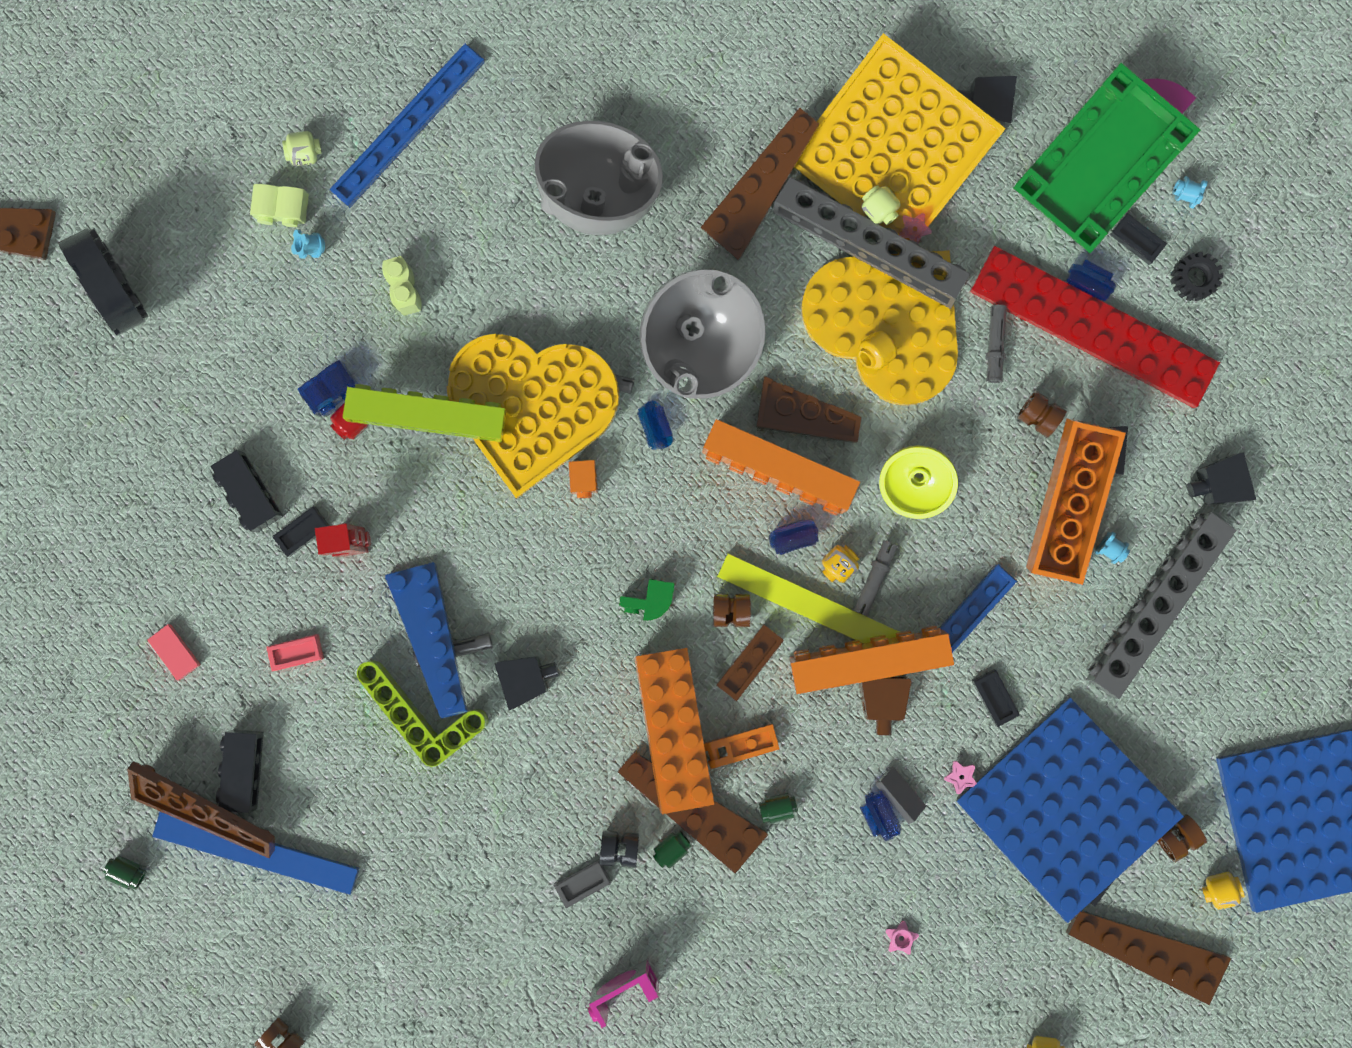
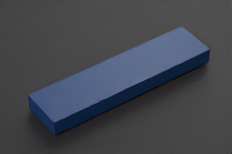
M996 564L939 627L949 634L952 653L1017 582L999 564Z

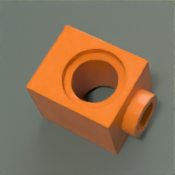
M595 460L569 462L570 493L577 494V498H592V493H598Z

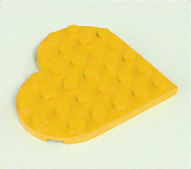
M950 250L932 251L938 253L944 260L951 263ZM856 257L840 258L829 262L821 267L808 282L801 303L802 320L808 335L825 352L840 358L855 359L861 380L880 399L896 405H916L935 397L950 382L958 359L954 305L950 309ZM911 263L916 268L922 267L919 263ZM934 275L938 280H945L941 275ZM881 331L894 337L897 343V355L894 360L881 369L867 368L859 359V345L874 332Z
M489 334L467 343L457 353L449 368L448 386H446L449 401L459 402L460 398L475 400L477 405L485 406V402H495L501 404V408H505L506 417L502 442L474 438L473 440L515 498L522 496L599 438L609 428L618 410L619 387L613 370L596 352L579 345H554L537 354L531 346L518 338L508 335Z

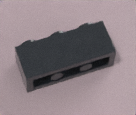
M235 450L210 466L214 472L212 474L214 481L219 487L224 488L227 493L225 499L233 509L236 508L240 515L238 520L245 530L258 533L284 517L245 452Z
M230 730L225 732V735L221 738L220 749L223 751V759L218 767V776L221 777L220 788L216 792V803H219L220 807L229 812L250 813L258 808L264 736L262 731Z

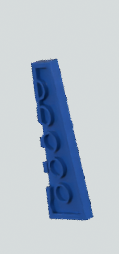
M432 562L385 575L439 716L446 718L468 712L436 564Z

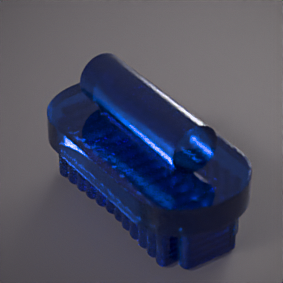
M1084 259L1081 265L1072 264L1066 279L1068 284L1103 301H1106L1117 287L1111 281L1114 275L1112 272Z
M648 401L637 412L645 432L648 447L652 450L665 449L671 446L673 442V434L663 405L657 401Z
M805 519L774 528V531L769 535V543L776 554L779 555L816 545V542L819 541L816 523Z
M883 792L867 793L865 795L866 803L859 808L873 837L881 834L885 841H889L895 836L900 835L902 831L901 825Z

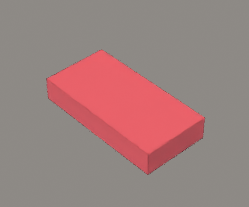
M167 624L147 640L177 681L182 680L201 665L171 624Z
M319 634L266 647L272 672L324 659Z

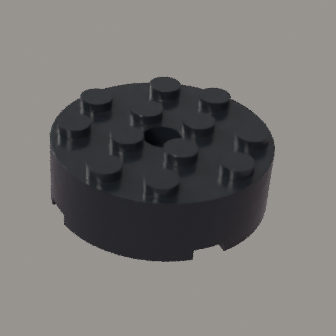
M86 228L58 242L67 262L79 277L78 280L107 325L112 331L114 330L116 336L146 322L145 318L148 317V314L136 293L133 292L119 264L115 262L105 242L101 240L95 228L92 230Z

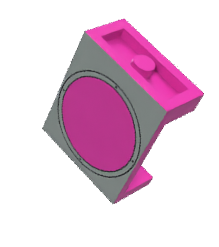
M647 959L592 989L588 1012L594 1022H599L601 1028L607 1025L609 1013L605 1001L639 983L648 1002L658 998L659 981Z

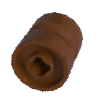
M1036 390L1025 402L1017 418L1028 426L1034 424L1035 430L1048 438L1060 425L1067 410L1056 403L1049 404V399Z
M714 594L713 627H728L730 623H733L735 627H750V594H735L733 598H730L728 594Z
M1187 814L1183 815L1184 817L1158 840L1163 851L1175 863L1189 854V849L1195 851L1207 843L1201 828Z
M278 1017L254 1043V1046L256 1048H276L272 1041L278 1035L284 1041L277 1048H300L305 1041L296 1032L289 1033V1026Z

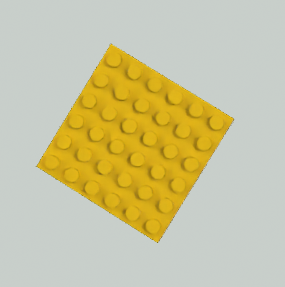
M883 33L817 120L819 127L796 163L795 169L837 202L850 206L854 212L862 216H867L862 210L863 196L877 185L880 188L884 186L889 187L900 201V207L896 211L899 216L888 225L884 222L878 225L893 229L906 240L917 242L1006 128Z

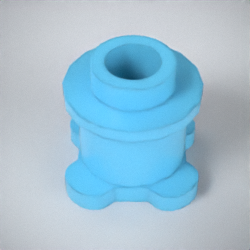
M1185 176L1182 180L1179 179L1172 191V194L1175 195V201L1183 200L1189 202V208L1193 209L1197 204L1201 203L1208 181L1202 180L1201 183L1189 180L1188 176Z
M301 230L294 231V241L291 246V251L294 255H299L300 259H305L307 255H311L313 258L321 256L325 250V241L319 233L314 232L308 235L302 234Z
M1112 531L1103 537L1094 553L1097 555L1104 554L1111 559L1113 564L1118 561L1122 563L1130 553V550L1127 549L1129 543H1123L1115 538L1116 533Z

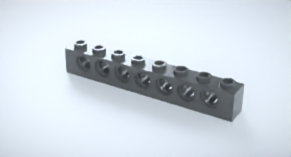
M790 177L775 200L774 214L950 309L970 276V273L966 272L962 266L947 262L938 253L929 252L921 248L917 242L906 240L899 236L893 229L884 228L874 223L868 216H862L854 212L846 204L837 203L824 192H817L809 188L801 180L796 181ZM801 203H807V204H809L810 206H809V207H802L800 204H801ZM822 215H830L832 219H825ZM844 227H852L854 231H847ZM872 238L877 243H869L866 239ZM888 251H897L899 255H891ZM911 263H919L922 267L916 268ZM934 275H941L945 280H938Z
M1212 512L1198 514L1191 521V529L1188 534L1183 535L1175 545L1176 551L1172 556H1168L1161 565L1162 571L1158 577L1150 580L1146 587L1148 591L1144 597L1139 598L1132 606L1133 612L1130 617L1124 619L1118 626L1117 631L1119 633L1114 640L1111 639L1106 643L1102 650L1104 654L1100 660H1096L1088 670L1089 676L1086 680L1108 696L1116 699L1121 698L1237 531ZM1201 535L1206 539L1204 547H1201L1199 544V537ZM1186 556H1189L1192 561L1189 569L1184 564ZM1172 576L1177 580V586L1174 590L1169 584ZM1158 597L1163 602L1160 610H1157L1155 607V600ZM1143 618L1148 621L1146 631H1142L1140 628V622ZM1129 639L1134 643V648L1131 652H1128L1125 648V644ZM1114 660H1117L1119 663V670L1116 673L1111 671V663Z

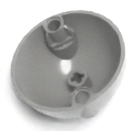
M580 121L564 125L554 130L543 140L535 157V177L541 196L542 210L547 214L554 215L567 227L584 234L610 235L634 226L650 211L662 186V167L658 156L651 146L634 132L613 123Z
M717 269L684 272L665 282L647 303L640 324L639 340L641 352L653 376L673 393L693 399H707L720 396L740 385L750 375L761 356L765 341V322L761 306L753 292L743 282L730 274ZM720 276L722 283L719 288L714 289V280ZM687 324H692L691 330L685 329ZM683 377H687V384L679 388V381Z

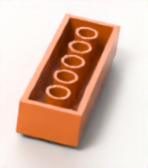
M1066 418L1026 568L1031 573L1083 585L1122 449L1125 432Z
M715 419L702 451L706 455L705 459L718 465L720 461L730 465L729 470L740 475H743L744 472L753 475L752 480L766 485L768 482L777 486V491L786 495L795 493L800 496V501L812 506L818 503L824 506L823 511L835 516L848 511L860 484V481Z
M928 626L921 628V633L914 634L910 630L895 633V638L890 639L886 638L885 635L871 637V642L860 643V640L845 642V647L835 648L834 645L819 647V652L810 653L808 649L796 651L794 656L789 657L796 694L953 666L954 660L949 634L937 628V626Z
M687 648L636 656L634 660L660 813L667 814L714 805Z

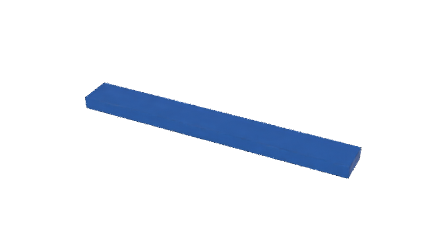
M464 43L329 190L351 208L485 63L484 59Z
M159 812L152 837L349 895L353 892L360 869L359 867L275 843V851L270 858H267L163 812Z

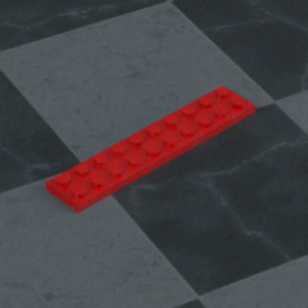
M993 246L969 291L993 305L1007 306V312L1192 408H1196L1200 404L1220 364L1219 361L996 246Z

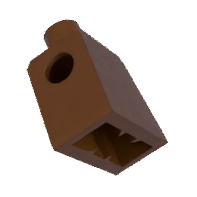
M888 677L859 683L864 718L876 720V735H892V720L903 721L905 719L911 687L910 678Z

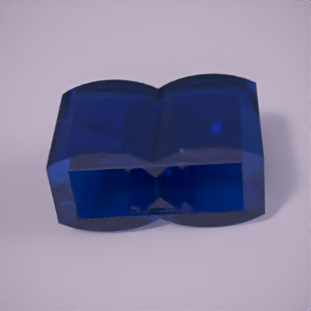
M338 360L326 367L317 376L305 382L297 390L314 415L326 417L336 411V405L344 400L345 402L347 387L355 388V384L358 383L345 364Z

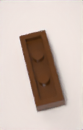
M763 624L716 686L737 701L784 640Z

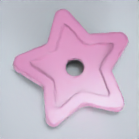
M953 761L952 770L944 777V780L954 784L956 794H961L966 787H974L977 784L972 777L975 765L962 766L957 761Z
M901 921L896 929H886L885 931L891 939L888 948L889 952L900 950L908 955L911 954L913 941L919 935L909 931L905 921ZM900 936H903L904 939H903V940H899V937H900Z

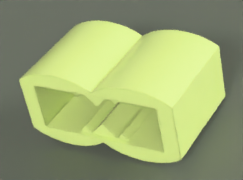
M253 184L250 215L261 224L272 225L273 221H281L284 226L298 227V224L306 223L309 194L301 188Z
M401 256L384 260L382 264L383 275L390 284V299L395 308L403 316L421 311V297L414 287L415 278L411 267Z

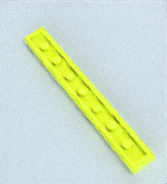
M727 554L717 576L854 640H860L861 643L871 642V637L885 635L888 639L895 638V633L899 632L730 554Z

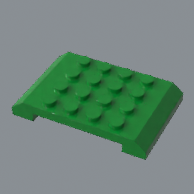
M1120 63L1013 189L1088 253H1091L1201 129L1125 65Z

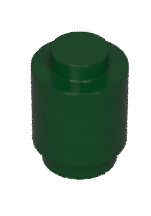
M788 792L764 798V801L758 802L763 823L770 821V824L792 819L794 818V812H798L795 797H789Z
M678 830L675 834L673 832L653 848L655 851L653 858L660 867L667 866L670 869L689 853L688 849L692 845L686 836Z
M120 855L115 859L110 858L103 870V873H106L105 880L127 890L130 888L137 890L147 872L142 869V865Z

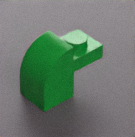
M649 579L646 600L620 596L619 606L624 607V612L639 614L640 610H644V621L657 619L669 609L673 599L675 583Z

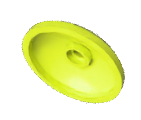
M909 446L900 449L888 458L881 470L879 485L882 497L891 509L909 518L923 519L941 513L952 503L957 493L958 476L951 460L939 450L928 446ZM922 473L924 476L922 478L915 477V474Z

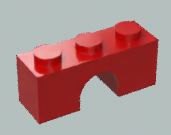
M346 523L315 528L318 555L344 557L369 553L368 547L371 546V538L369 532L365 531V527Z

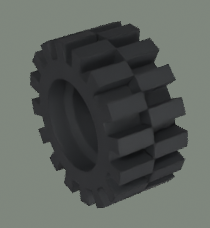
M1194 252L1180 260L1173 267L1175 270L1171 272V276H1174L1170 280L1171 285L1176 284V287L1173 288L1174 292L1179 290L1181 293L1178 296L1181 298L1186 296L1187 301L1193 299L1199 301L1215 293L1222 284L1219 280L1223 278L1224 274L1219 273L1223 269L1222 266L1215 265L1218 259L1214 258L1211 260L1210 257L1212 255L1209 253L1203 255V252L1196 254ZM1191 268H1199L1203 271L1205 275L1203 285L1196 286L1190 282L1188 273Z

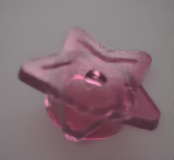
M924 213L915 218L906 215L902 217L904 228L899 233V236L910 238V240L919 244L922 236L932 233V230L925 225ZM916 226L917 231H913L912 228Z

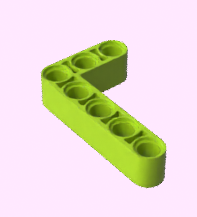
M368 661L362 663L357 669V678L426 766L436 767L483 731L488 724L486 712L481 709H473L438 735L382 663L379 661ZM368 666H373L376 670V677L373 680L369 679L366 675ZM384 686H388L392 690L390 700L382 696L381 691ZM400 706L408 710V718L406 720L400 719L397 715V710ZM475 714L480 717L481 726L479 728H474L470 725L469 718L471 715ZM415 727L423 729L424 738L422 740L414 737L413 730ZM451 731H456L460 734L461 741L459 744H454L450 741L449 734ZM431 747H435L440 751L439 760L430 758L429 749Z

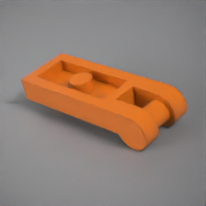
M772 723L704 743L705 751H708L710 757L708 761L710 769L780 749ZM725 746L727 755L720 757L718 748Z

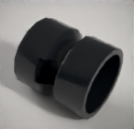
M603 830L600 865L615 866L616 863H620L622 867L636 868L639 833L625 832L622 836H619L618 832ZM619 844H626L625 855H618Z

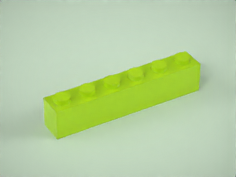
M355 384V388L347 387L343 419L347 422L502 442L506 417L505 408H501V404L495 402H485L484 406L477 405L475 400L460 398L459 402L449 401V397L443 395L425 398L423 393L408 391L407 395L397 394V390L392 388H381V391L371 390V386Z

